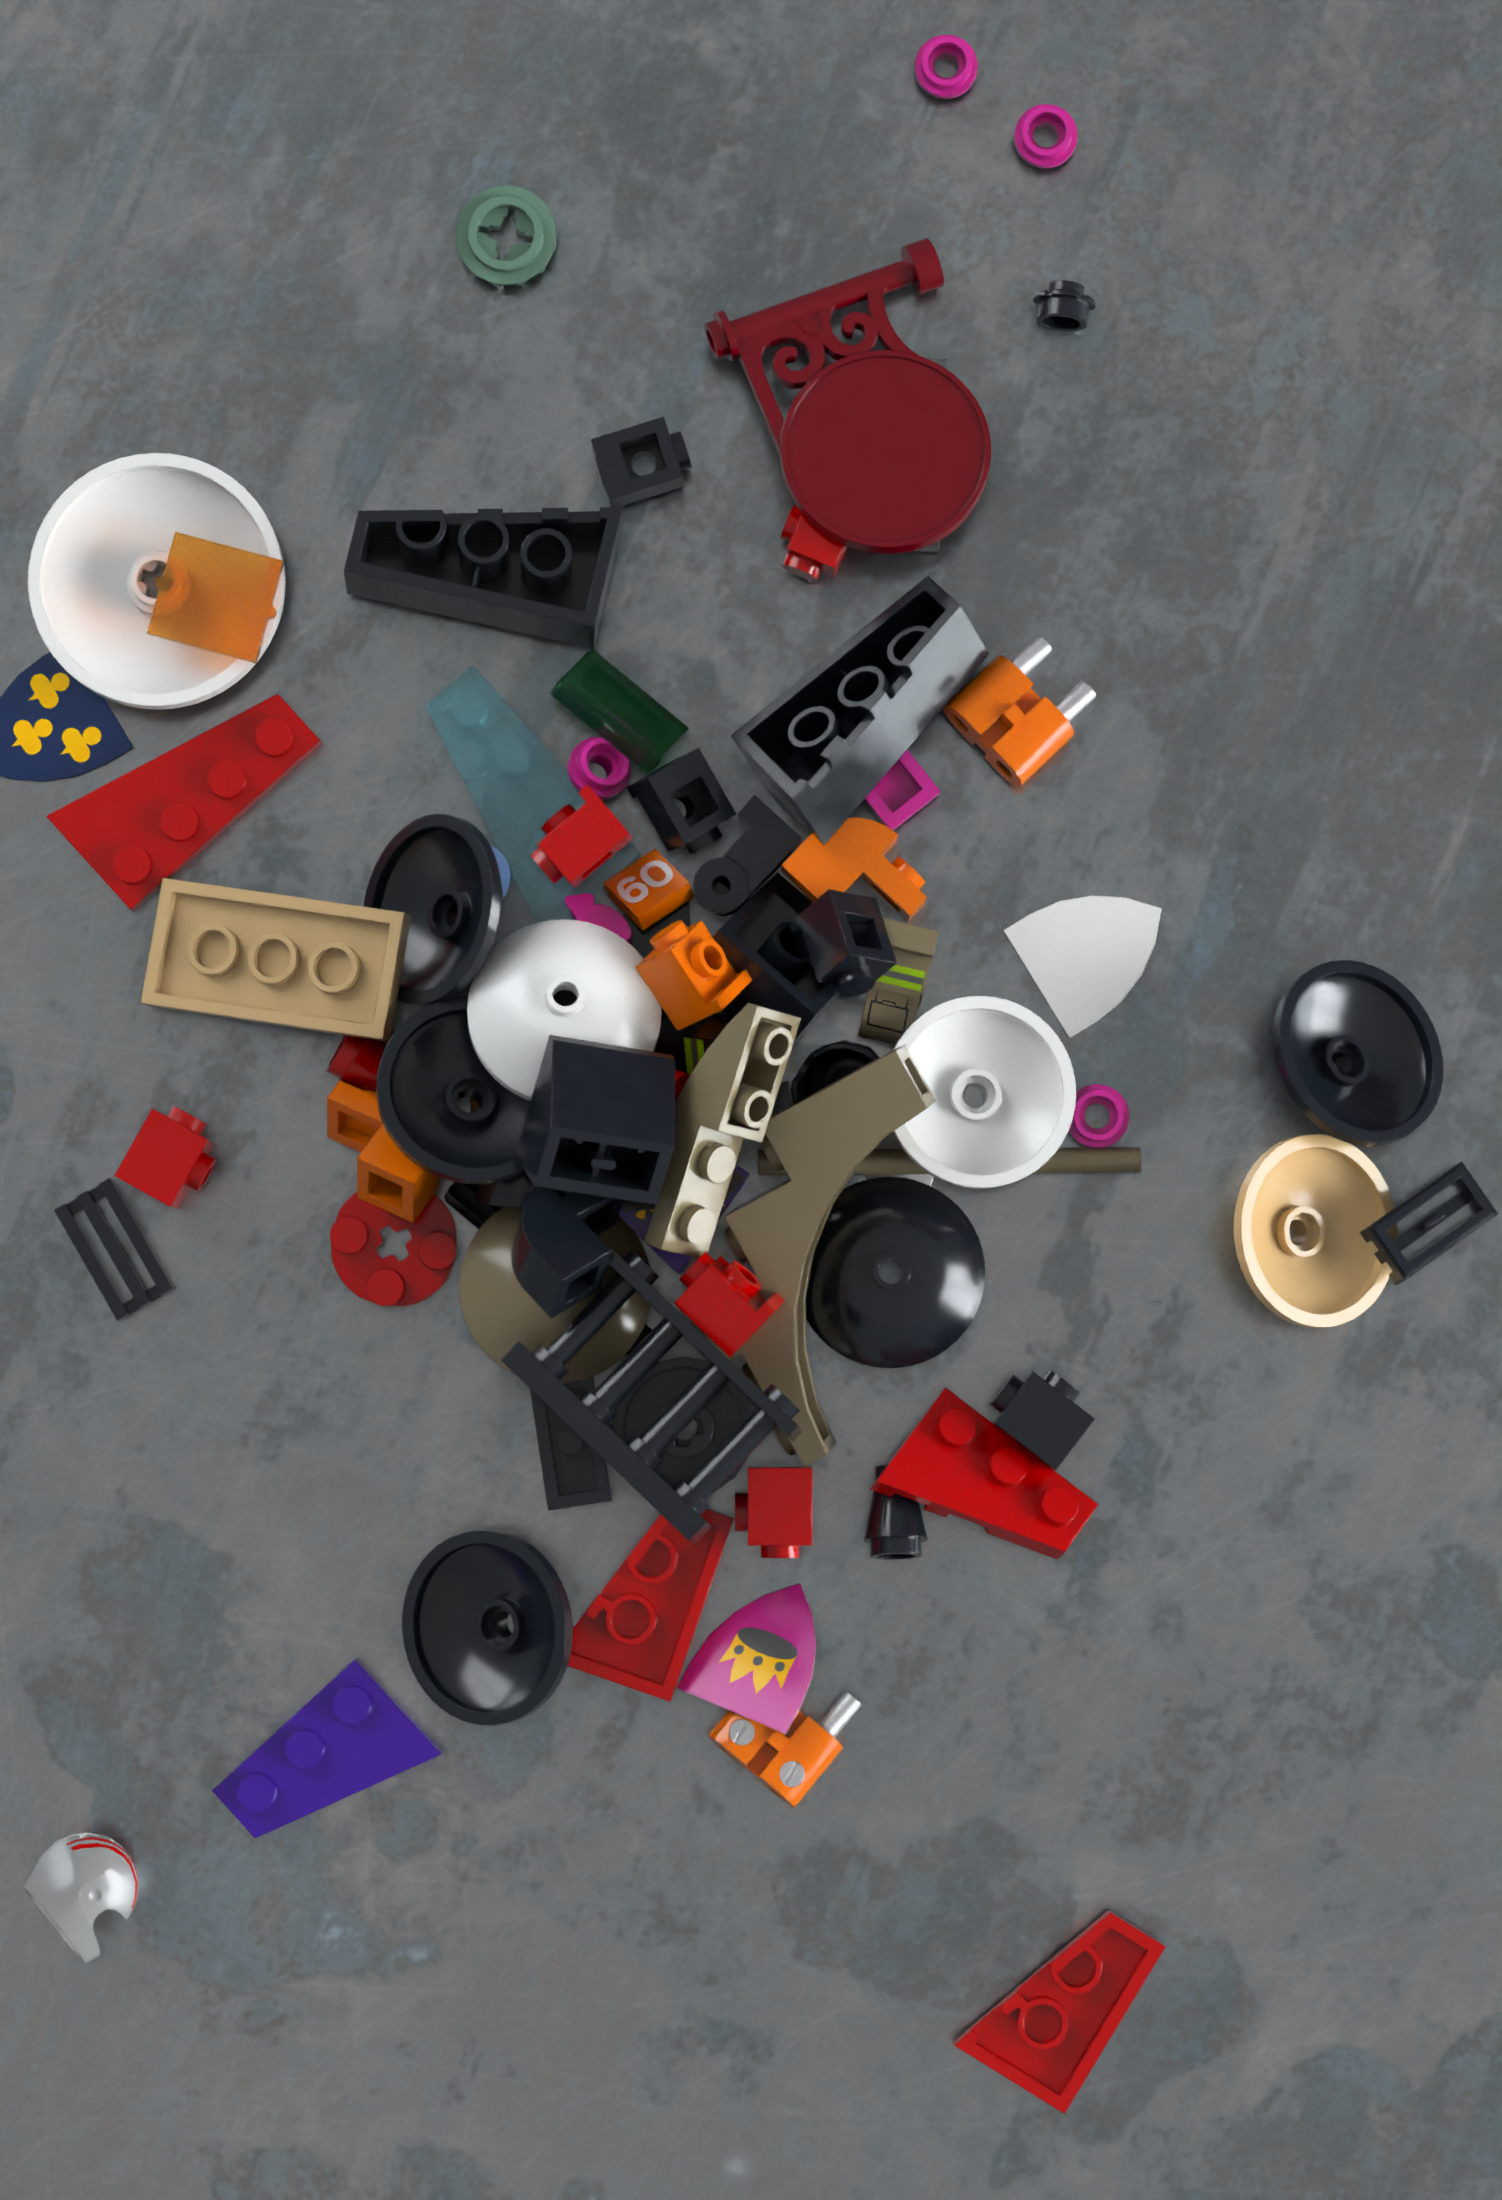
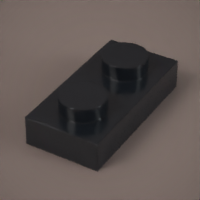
M594 1376L579 1382L564 1384L578 1398L586 1389L591 1393L595 1390ZM530 1389L548 1511L612 1501L606 1461Z

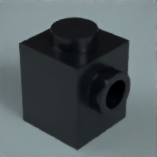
M1050 1369L1043 1378L1035 1372H1029L1023 1381L1013 1374L990 1404L999 1411L992 1420V1423L1053 1470H1057L1095 1418L1073 1402L1080 1392Z

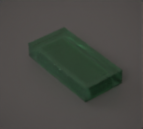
M593 648L557 682L550 694L647 775L682 741L689 730V727Z

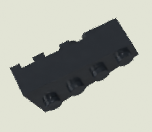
M600 507V511L568 512V508H542V512L503 513V509H478V513L444 514L442 510L358 511L344 567L347 594L594 649L622 533L623 507Z
M927 576L734 732L731 737L761 782L825 845L985 660L989 652L961 605Z

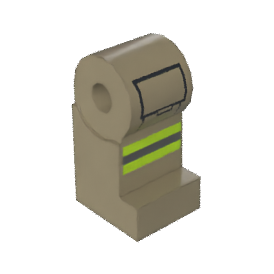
M883 918L897 964L877 979L874 987L867 992L858 1036L896 1045L903 1033L915 1022L917 1009L920 1008L939 931Z

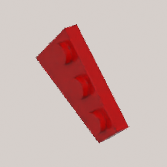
M947 1388L939 1394L870 1488V1490L889 1497L895 1493L925 1504L924 1510L946 1518L951 1514L981 1525L987 1534L1054 1559H1058L1066 1552L1099 1505Z
M706 1509L701 1516L712 1528L693 1545L660 1514L573 1627L572 1649L567 1666L671 1702L734 1518Z
M1108 1910L954 2040L953 2044L1065 2114L1165 1949V1945Z

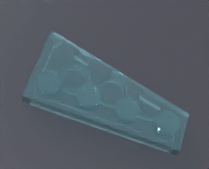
M473 665L425 706L495 843L507 859L512 876L537 923L549 920H569L573 915L565 906L564 899L566 896L591 893L596 897L605 889V881L641 857L639 851L629 842L576 888L565 877L561 878L556 884H553L531 858L530 854L539 847L537 843L546 837L541 827L548 819L568 804H571L575 810L585 804L578 793L579 791L572 784L568 771Z

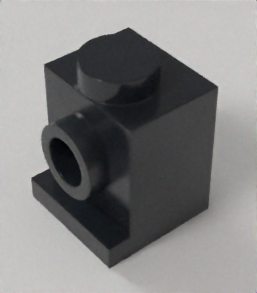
M664 417L591 439L594 458L610 507H623V505L684 487L681 471L691 468L690 458L681 431L669 434ZM647 456L654 460L656 468L651 474L639 476L633 471L632 464L637 458Z
M699 748L675 758L626 787L632 798L637 797L668 852L685 845L689 854L699 851L721 838L723 835L718 825L736 815ZM673 798L680 800L686 808L685 817L681 814Z
M828 889L789 923L792 934L804 937L817 982L836 985L841 996L854 997L868 992L874 987L877 979L897 964L876 898Z

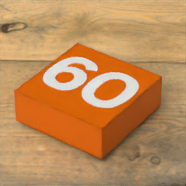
M656 849L604 882L608 897L642 931L694 898L690 882Z

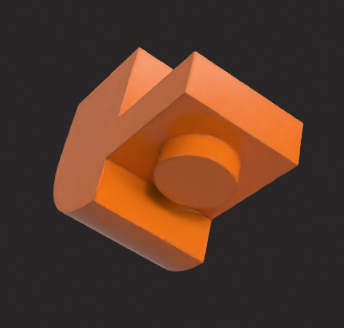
M848 818L825 845L811 834L781 865V873L812 902L816 901L828 889L849 893L861 879L907 922L925 905L927 896L919 890L926 883L925 880L902 858L897 857L890 863L884 857L896 844L898 834L889 827L870 819Z
M340 1080L327 1097V1137L361 1152L357 1157V1198L414 1223L435 1193L440 1177L414 1164L394 1144L382 1123L375 1092L370 1090L363 1091Z

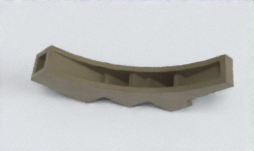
M905 1044L770 1116L765 1132L766 1135H764L761 1145L772 1166L777 1171L785 1168L790 1179L743 1203L727 1214L725 1219L730 1227L725 1229V1236L736 1258L741 1263L749 1261L754 1270L752 1273L761 1284V1289L758 1292L766 1300L777 1292L785 1302L731 1357L715 1344L692 1320L690 1321L729 1360L742 1354L747 1362L742 1366L743 1374L762 1392L773 1384L800 1410L792 1420L799 1426L802 1433L794 1441L777 1426L774 1428V1431L783 1449L790 1456L797 1453L804 1467L825 1457L836 1444L816 1395L806 1349V1294L815 1248L832 1205L859 1164L888 1134L926 1110L936 1101Z

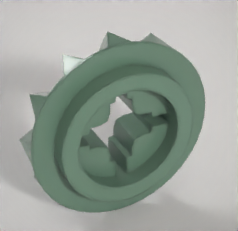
M513 185L494 186L475 195L461 211L456 226V244L460 257L472 275L488 281L495 287L511 284L522 286L530 278L544 272L547 263L556 250V225L547 205L533 192ZM510 213H514L513 220L516 234L524 237L525 241L532 243L512 244L509 252L505 253L504 260H499L500 255L497 241L480 231L490 233L491 230L501 231L504 223L508 222Z

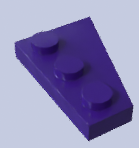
M356 1658L218 1784L212 1792L254 1838H257L435 1758L443 1752Z

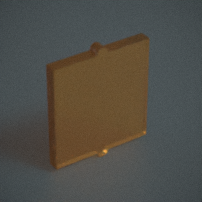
M175 532L164 574L155 579V585L159 591L147 634L257 664L268 620L274 619L277 615L273 602L284 561Z

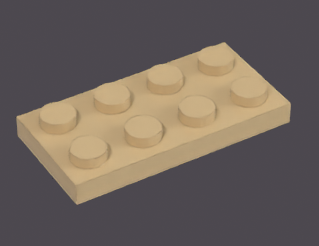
M162 878L141 1003L158 1008L389 1042L411 916L405 912Z

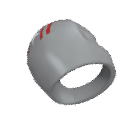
M80 1833L55 1841L39 1857L23 1888L65 1943L83 1963L87 1964L100 1956V1948L93 1931L95 1918L105 1910H115L127 1920L137 1900L139 1881L136 1866L123 1846L102 1834Z

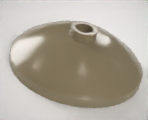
M559 1191L558 1195L561 1196L563 1192ZM502 1207L481 1226L467 1249L460 1273L459 1295L466 1325L475 1342L494 1363L517 1376L501 1361L518 1341L531 1353L540 1344L546 1348L617 1273L607 1265L601 1288L551 1319L523 1289L513 1271L511 1251L523 1207ZM619 1216L614 1226L597 1235L622 1259L632 1250L650 1267L639 1238ZM635 1292L564 1366L568 1372L560 1381L563 1384L589 1379L618 1362L638 1339L646 1323L650 1305Z

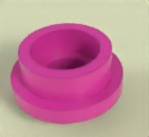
M938 35L929 39L921 46L916 55V79L924 91L937 98L951 99L964 94L972 86L977 75L978 62L973 48L965 40L954 35ZM948 59L956 64L958 71L954 76L944 78L935 72L934 65L940 60Z
M1051 104L1036 105L1024 112L1019 118L1014 133L1015 146L1019 155L1030 165L1038 168H1053L1064 163L1072 155L1077 143V127L1073 118L1064 109ZM1044 128L1050 129L1055 133L1057 142L1051 147H1042L1034 140L1035 132Z
M591 737L581 741L571 752L567 763L568 775L574 787L580 791L588 784L601 800L610 799L618 795L627 785L631 774L630 761L625 749L615 740L605 737ZM588 763L600 764L605 769L606 778L602 779L594 775L590 771Z
M1101 1084L1088 1085L1076 1092L1073 1120L1069 1128L1071 1136L1078 1143L1090 1148H1104L1117 1142L1125 1133L1129 1123V1109L1125 1099L1115 1089ZM1100 1105L1106 1109L1108 1122L1105 1127L1095 1129L1086 1123L1085 1111L1089 1106Z

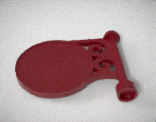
M928 238L903 246L901 249L903 260L732 321H729L727 315L722 310L714 313L713 321L704 323L705 334L714 357L717 360L726 356L729 361L740 360L780 455L781 468L787 490L801 514L816 529L830 539L844 546L869 553L897 554L927 547L948 536L968 518L976 507L985 488L990 468L991 439L988 424L979 403L971 391L950 371L927 358L917 355L909 349L894 331L886 314L883 300L885 293L911 284L914 291L920 295L944 285L943 271L938 255ZM867 300L868 315L862 312H851L843 318L841 324V333L846 339H852L855 329L863 332L864 338L860 343L852 346L841 343L832 332L830 321L833 313ZM877 339L879 340V342L885 350L873 351L876 346ZM778 344H794L803 349L809 357L810 362L802 370L791 371L785 366L788 363L796 362L798 358L797 348L792 346L779 349L772 362L773 376L780 385L790 390L801 389L792 402L784 421L764 374L762 358L764 353ZM825 353L832 359L838 360L824 368Z

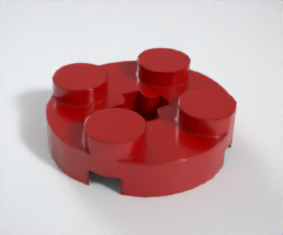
M355 1192L340 1208L336 1221L330 1230L331 1257L340 1279L358 1297L380 1306H412L427 1300L437 1293L448 1281L458 1255V1229L449 1208L436 1194H433L414 1223L357 1198V1192ZM388 1226L395 1232L403 1231L406 1228L412 1236V1239L405 1245L409 1255L401 1261L392 1254L382 1258L377 1248L384 1242L380 1233Z

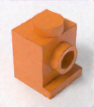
M678 920L659 931L650 939L654 949L635 967L677 1031L722 1011L752 981L746 969L739 973L735 972L727 960L723 949L714 940L702 920L689 927H686L682 920Z

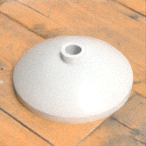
M579 920L543 921L526 926L507 936L491 950L485 964L473 978L468 996L467 1020L469 1034L474 1050L485 1069L503 1087L531 1101L549 1035L654 1052L660 1032L662 1011L652 991L635 968L643 960V957L632 945L616 933L593 923ZM561 990H569L576 995L577 1001L570 1006H561L555 1002L553 996Z
M968 996L944 1002L924 1013L910 1025L897 1042L894 1049L904 1044L907 1046L936 1101L926 1110L894 1130L893 1134L910 1159L930 1175L952 1185L965 1188L983 1189L1000 1187L1021 1180L1038 1170L1056 1153L1063 1143L1072 1123L1076 1104V1081L1069 1055L1056 1033L1045 1021L1029 1009L1012 1001L997 997ZM973 1085L982 1091L984 1100L979 1108H971L965 1104L962 1094L966 1086Z

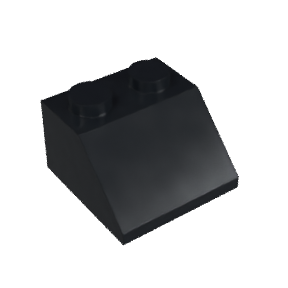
M777 872L715 933L713 938L723 949L727 960L735 972L739 973L746 969L752 978V981L722 1011L727 1015L736 1016L748 1003L797 1016L801 1018L793 1043L794 1045L835 1000L839 993L836 985L817 982L804 937L792 934L789 923L813 902Z

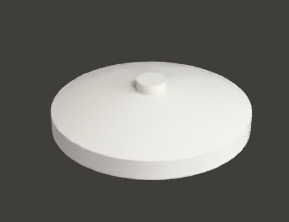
M146 453L122 457L89 471L75 481L56 500L43 519L33 543L28 566V592L32 615L45 645L54 658L74 679L97 695L112 702L141 709L164 710L194 705L224 692L237 683L254 667L271 643L282 615L285 599L286 578L281 547L273 527L257 501L242 485L218 468L197 459L170 453Z

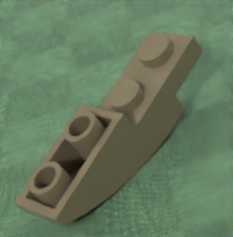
M748 1003L725 1026L706 1050L675 1102V1147L644 1243L661 1250L700 1258L705 1252L708 1253L743 1140L746 1138L763 1142L801 1018Z

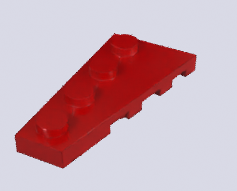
M276 694L54 811L46 817L127 907L135 912L161 889L162 878L172 879L313 753L322 742L282 697Z

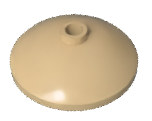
M1311 1134L1288 1138L1275 1144L1259 1157L1247 1173L1238 1194L1234 1214V1242L1237 1258L1243 1275L1253 1293L1276 1316L1303 1327L1337 1326L1349 1322L1364 1313L1385 1288L1392 1269L1387 1262L1383 1264L1379 1262L1374 1255L1378 1251L1372 1240L1366 1243L1359 1233L1394 1208L1387 1184L1373 1162L1350 1143L1329 1135ZM1397 1223L1387 1230L1392 1240L1398 1237ZM1290 1227L1292 1229V1239H1290L1289 1235Z

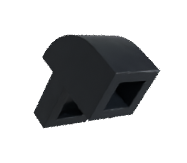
M535 1187L525 1200L511 1251L512 1267L520 1285L551 1319L601 1288L612 1251L597 1235L616 1224L622 1199L564 1191L559 1196L553 1189Z

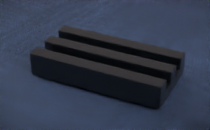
M1461 1161L1359 1233L1366 1243L1372 1240L1378 1249L1374 1255L1381 1264L1384 1262L1388 1263L1393 1271L1389 1276L1394 1284L1398 1285L1498 1213ZM1457 1181L1463 1191L1397 1238L1391 1239L1387 1233L1389 1228ZM1472 1203L1477 1210L1476 1213L1409 1261L1405 1259L1400 1251L1466 1204Z
M108 1178L99 1183V1186L80 1194L73 1201L54 1209L116 1320L121 1321L171 1292L175 1287L113 1179ZM104 1198L108 1200L156 1284L147 1290L143 1287L96 1204ZM83 1210L133 1296L127 1302H124L75 1217V1215Z

